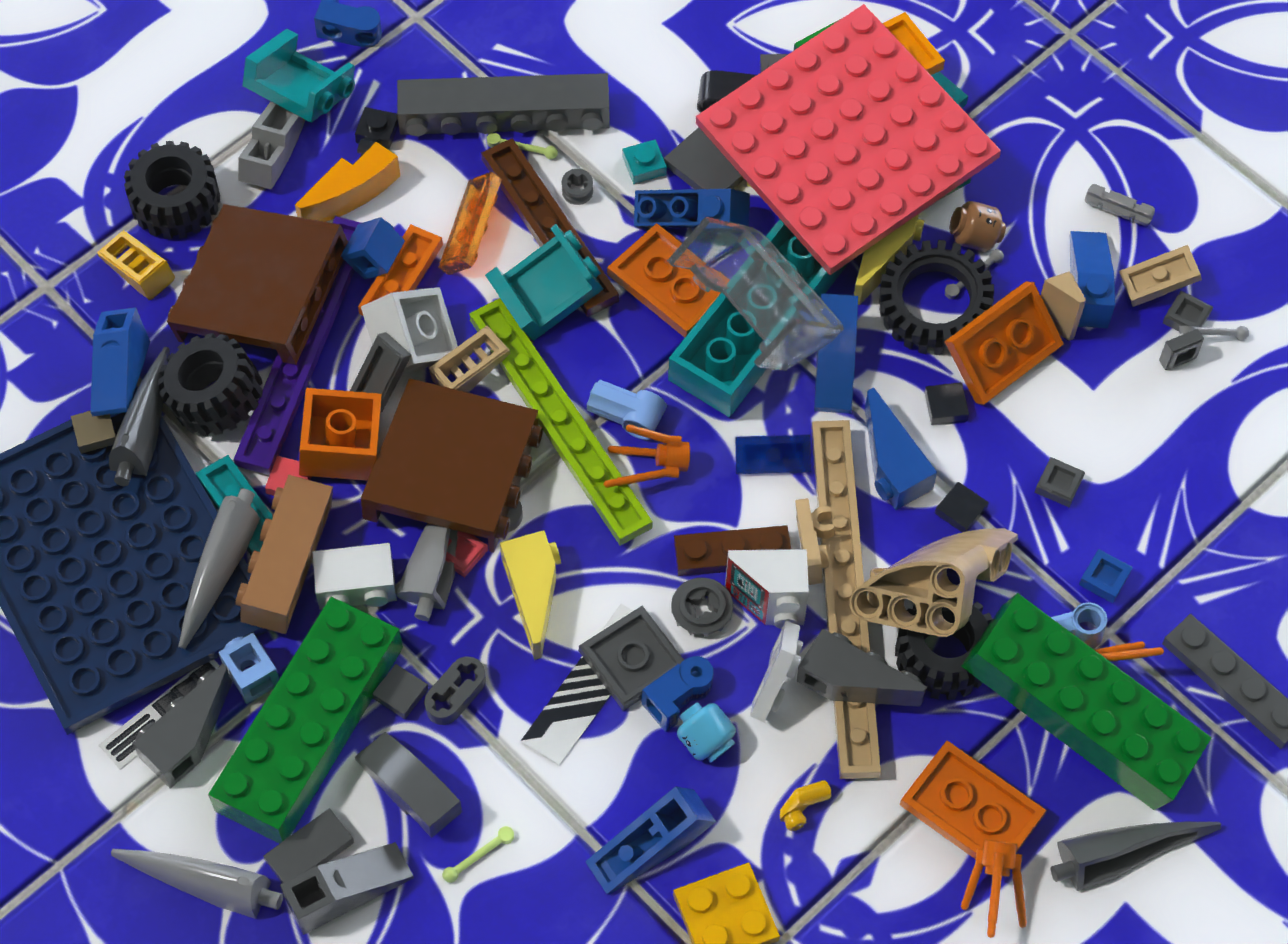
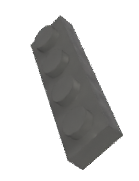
M1189 614L1164 638L1162 645L1275 745L1282 749L1288 743V698L1192 614Z

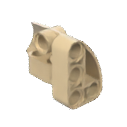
M1005 528L979 529L954 534L932 542L888 568L871 569L870 579L856 588L851 594L850 608L854 615L864 621L939 637H948L964 627L972 614L976 579L994 582L1006 573L1011 559L1012 545L1018 540V534ZM948 568L955 570L957 575H959V585L949 581L947 577ZM905 599L915 604L917 609L916 615H912L906 610L904 606ZM942 607L949 608L955 616L954 623L947 622L944 619Z

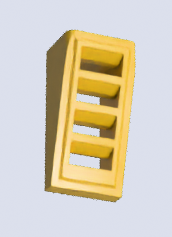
M124 230L97 252L98 256L148 300L156 297L175 279V275L166 260ZM129 246L130 248L117 259L116 257Z

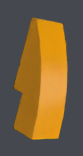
M375 142L353 165L341 158L295 204L297 217L327 222L334 219L335 216L340 217L366 204L385 191L400 177L398 156Z

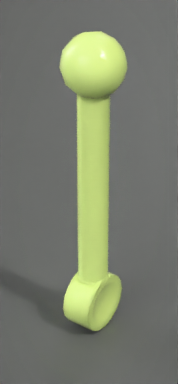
M490 133L487 136V144L491 148L507 141L502 139L497 133ZM515 141L520 150L543 154L548 159H554L558 155V151L554 146L544 148Z
M508 826L501 827L498 831V836L455 867L445 868L442 873L443 879L449 883L455 882L460 872L501 843H511L514 839L513 829Z

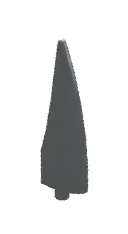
M168 347L162 349L139 385L110 452V471H116L114 482L120 486L129 485L132 474L147 476L156 448L164 403L159 393L161 389L158 386V379L163 377L160 374L162 365L168 364L166 359L170 355Z
M1190 821L1152 823L1119 827L1064 839L1057 842L1063 863L1051 866V875L1055 882L1070 878L1077 891L1109 882L1167 851L1220 830L1221 823Z

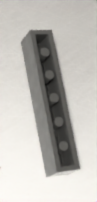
M608 73L397 80V115L400 135H456L459 133L476 132L490 134L508 131L525 133L539 130L559 132L570 129L598 130L610 128Z

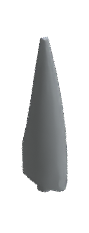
M242 488L237 497L232 495L226 496L221 503L203 549L190 591L178 645L180 648L185 649L247 550L260 520L256 511L250 506L255 496L250 490Z
M427 523L406 566L396 596L408 602L418 604L414 616L419 620L429 621L433 608L445 609L455 576L454 563L451 561L447 562L445 559L447 552L454 557L456 556L457 530Z
M112 849L111 856L151 877L219 908L256 919L261 905L278 910L283 901V894L268 890L271 881L262 874L208 860L175 854L127 849Z

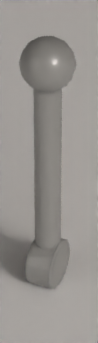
M995 249L990 253V257L984 261L985 270L993 263H1000L1003 260L1004 254L1001 250ZM959 281L957 284L947 285L945 296L948 299H956L964 284Z
M1179 326L1180 334H1185L1198 328L1203 335L1236 336L1239 340H1245L1249 336V330L1245 326H1239L1236 329Z

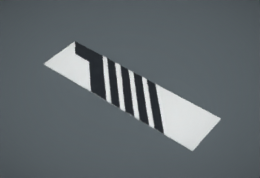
M621 603L601 631L634 610ZM583 656L521 739V742L559 766L611 695Z

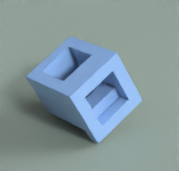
M254 633L231 640L223 650L218 652L222 664L227 667L232 681L246 704L274 689L279 681L274 664Z

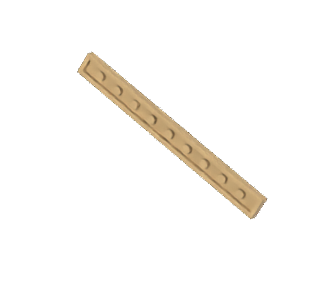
M850 420L812 421L811 431L818 507H831L832 519L822 520L819 523L822 525L834 524L835 536L828 539L820 538L821 545L826 544L829 567L823 568L827 628L830 633L836 632L846 636L853 646L867 653L870 652L868 621L859 619L850 608L851 594L864 583ZM833 701L840 779L880 778L881 766L875 704Z

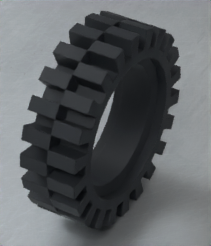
M930 240L922 241L921 250H917L915 244L908 246L907 255H904L902 251L897 253L894 263L891 261L888 263L886 272L881 278L879 311L880 316L884 317L883 324L887 330L892 328V337L896 341L903 337L904 346L910 350L914 343L918 344V352L923 354L927 353V347H934V355H942L943 347H947L944 341L993 306L994 284H991L992 276L990 271L984 272L985 263L980 258L974 262L975 253L970 249L964 255L961 254V245L957 243L953 244L951 250L945 249V240H938L937 248H931ZM937 271L950 274L960 280L968 290L970 297L969 306L961 316L947 323L935 324L920 320L909 312L903 301L902 293L910 280L926 272Z

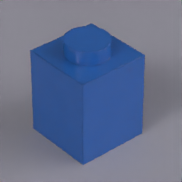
M379 217L357 225L341 257L364 280L389 272L405 240L394 230V227L389 222Z

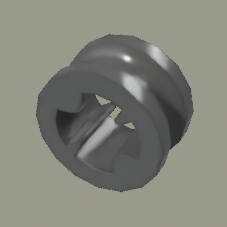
M571 169L563 175L561 181L562 196L567 202L581 205L592 198L593 178L589 172L583 169ZM574 184L575 186H580L583 184L584 189L581 190L580 188L576 187L572 190L571 185Z

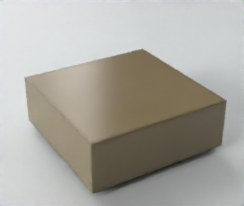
M87 411L71 416L81 454L114 444L116 434L110 414L92 417L91 412Z

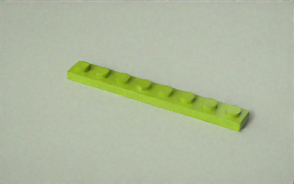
M501 298L469 313L470 322L477 332L488 325L510 350V354L499 364L526 406L538 410V424L543 427L544 433L618 544L621 546L653 528V521L628 484L609 488L604 486L606 480L622 477V475L526 333L519 327ZM486 344L490 352L493 353L490 347Z

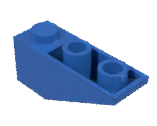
M735 189L635 190L634 226L653 227L657 223L662 228L749 229L750 193Z
M136 307L105 311L100 314L93 334L90 411L92 417L108 414L117 415L127 412L132 401L150 345L149 337Z

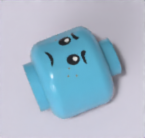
M696 702L679 716L684 723L678 728L677 736L696 760L708 759L711 763L735 744L732 738L736 733V728L717 704L710 703L702 708Z

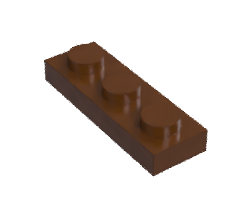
M788 525L674 535L678 576L726 572L728 550L791 549Z

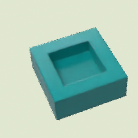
M656 139L622 148V157L633 184L667 175V166Z

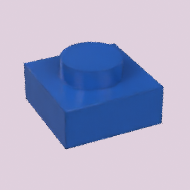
M1098 549L1083 574L1079 585L1113 603L1133 567Z

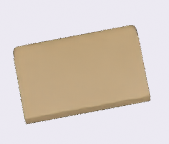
M1069 271L1046 279L1040 296L1059 334L1067 340H1072L1075 337L1086 299L1074 276Z

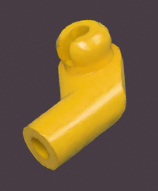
M825 780L796 788L780 809L779 814L780 821L785 822V826L789 831L799 830L806 824V817L802 812L809 805L831 798V788L828 782Z

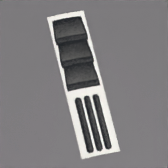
M212 660L189 672L98 746L119 769H122L138 756L132 742L136 740L139 731L147 724L158 721L166 714L167 708L175 699L180 696L185 697L196 687L198 680L210 670L215 671L219 667L218 663Z

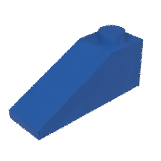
M1070 231V273L1074 276L1086 299L1078 327L1108 328L1115 308V279L1107 234L1102 232Z
M873 387L867 391L864 409L875 479L874 485L879 496L884 501L889 500L894 509L898 510L932 491L937 471Z
M675 786L585 862L606 894L610 895L685 848L711 827L716 820L694 789Z

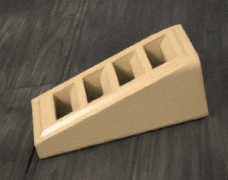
M487 325L428 369L436 385L469 393L510 354V350ZM484 342L493 351L489 356L480 347ZM472 353L481 360L477 365L469 357ZM461 363L469 370L465 374L458 367ZM450 374L456 378L452 383L447 378Z

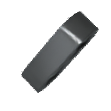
M468 656L459 658L428 691L425 696L424 705L427 717L433 723L447 725L454 722L482 691L486 683V674L483 664L478 659ZM473 670L475 681L467 679L458 687L461 684V672L469 674ZM453 694L449 699L450 709L441 708L439 711H436L435 701L444 702Z

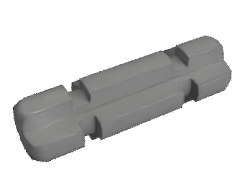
M1092 184L1089 187L1085 196L1087 204L1095 207L1101 205L1103 206L1102 210L1128 220L1132 217L1135 219V223L1143 226L1150 224L1155 213L1153 206L1143 202L1141 205L1136 204L1137 200L1112 190L1108 193L1105 191V187L1097 184Z

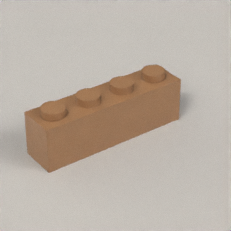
M288 475L284 488L277 487L272 502V509L275 510L272 520L265 519L260 534V541H263L260 552L253 551L248 566V573H251L248 584L241 583L236 597V605L241 607V622L283 634L287 633L313 560L312 551L317 549L332 507L333 486Z

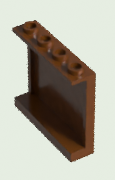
M223 204L218 217L211 224V231L204 246L198 250L197 260L190 274L184 279L182 291L175 305L170 308L167 323L178 342L183 343L188 333L204 336L214 333L216 338L223 334L227 335L230 340L235 339L240 343L276 349L282 362L296 365L344 260L341 254L348 240L341 225Z
M409 378L361 496L363 519L377 523L383 511L488 538L489 552L494 553L499 539L505 540L508 534L510 517H507L509 509H516L522 490L519 486L522 477L528 478L533 460V457L530 456L532 447L538 448L541 443L543 427L538 426V410Z

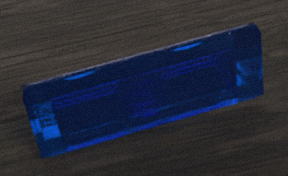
M810 434L734 436L736 474L811 472Z

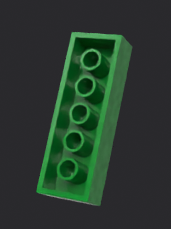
M1019 593L1000 607L961 665V667L1153 810L1174 800L1212 738Z
M330 597L210 790L208 796L214 811L279 844L290 837L373 699L372 693L386 677L403 649L399 628L336 598Z

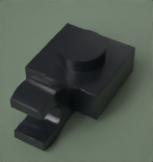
M365 107L355 132L356 143H359L357 153H361L362 156L375 142L390 150L399 125L397 113Z

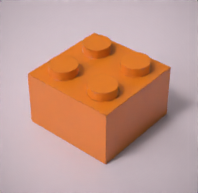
M306 388L300 441L299 475L368 481L377 459L382 394Z

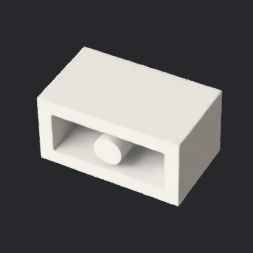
M390 543L312 551L315 591L319 609L324 608L330 597L336 598L350 606L366 604L370 607H379L390 601H397Z

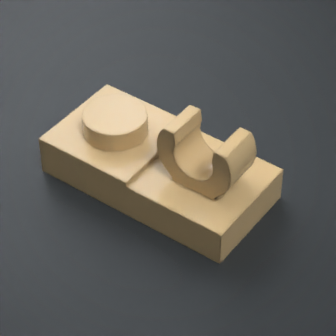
M1188 245L1119 271L1120 278L1133 307L1202 280Z
M808 498L795 500L801 549H807L808 584L823 583L822 568L829 567L826 544L818 545L817 537L828 539L835 536L834 524L822 525L819 523L822 520L832 519L831 507L821 506L811 513Z

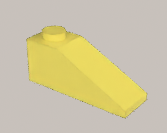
M919 214L864 251L854 291V296H858V305L881 284V278L886 272V266L890 261L894 263L895 255L900 251L907 255V247L912 245L913 240L920 241L925 220L918 219Z
M545 530L500 542L503 566L534 660L542 658L556 584V565L561 564L557 545L555 542H548Z

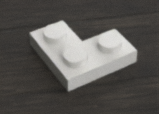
M787 620L785 621L771 651L768 669L753 699L750 717L765 723L770 710L778 711L786 691L781 689L785 677L791 679L794 677L801 660L799 654L803 642L798 640L799 625Z

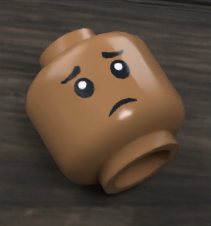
M968 201L962 207L955 209L951 216L949 229L957 244L987 252L996 243H1000L1003 240L1006 225L1002 222V214L998 208L975 201Z

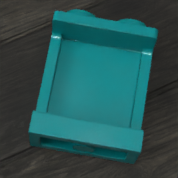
M285 29L246 57L242 86L312 123L323 113H328L343 98L346 99L351 95L355 87V80L353 79L355 66L348 62L334 72L296 52L298 34Z
M557 224L550 228L555 237L504 274L496 266L485 275L519 327L533 341L604 289L596 278L601 274L597 266L589 256L583 259L578 253V250L582 248L581 243L571 230L564 233Z

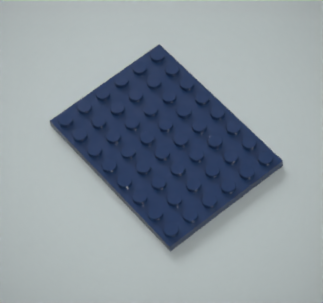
M126 412L111 415L116 436ZM162 415L156 448L147 476L132 474L127 486L116 484L114 482L116 471H110L109 455L113 445L81 454L71 419L0 453V607L67 735L220 657L218 652L223 650L231 640L237 637H246L251 633L258 637L270 631L241 622V607L236 605V597L241 583L248 584L251 573H248V564L244 557H242L185 649L178 647L194 577L218 512Z

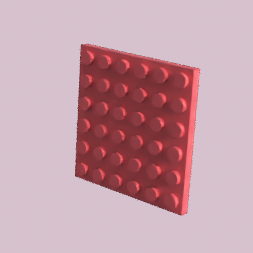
M865 4L696 116V125L829 275L839 270L1000 158L1001 153L997 145Z

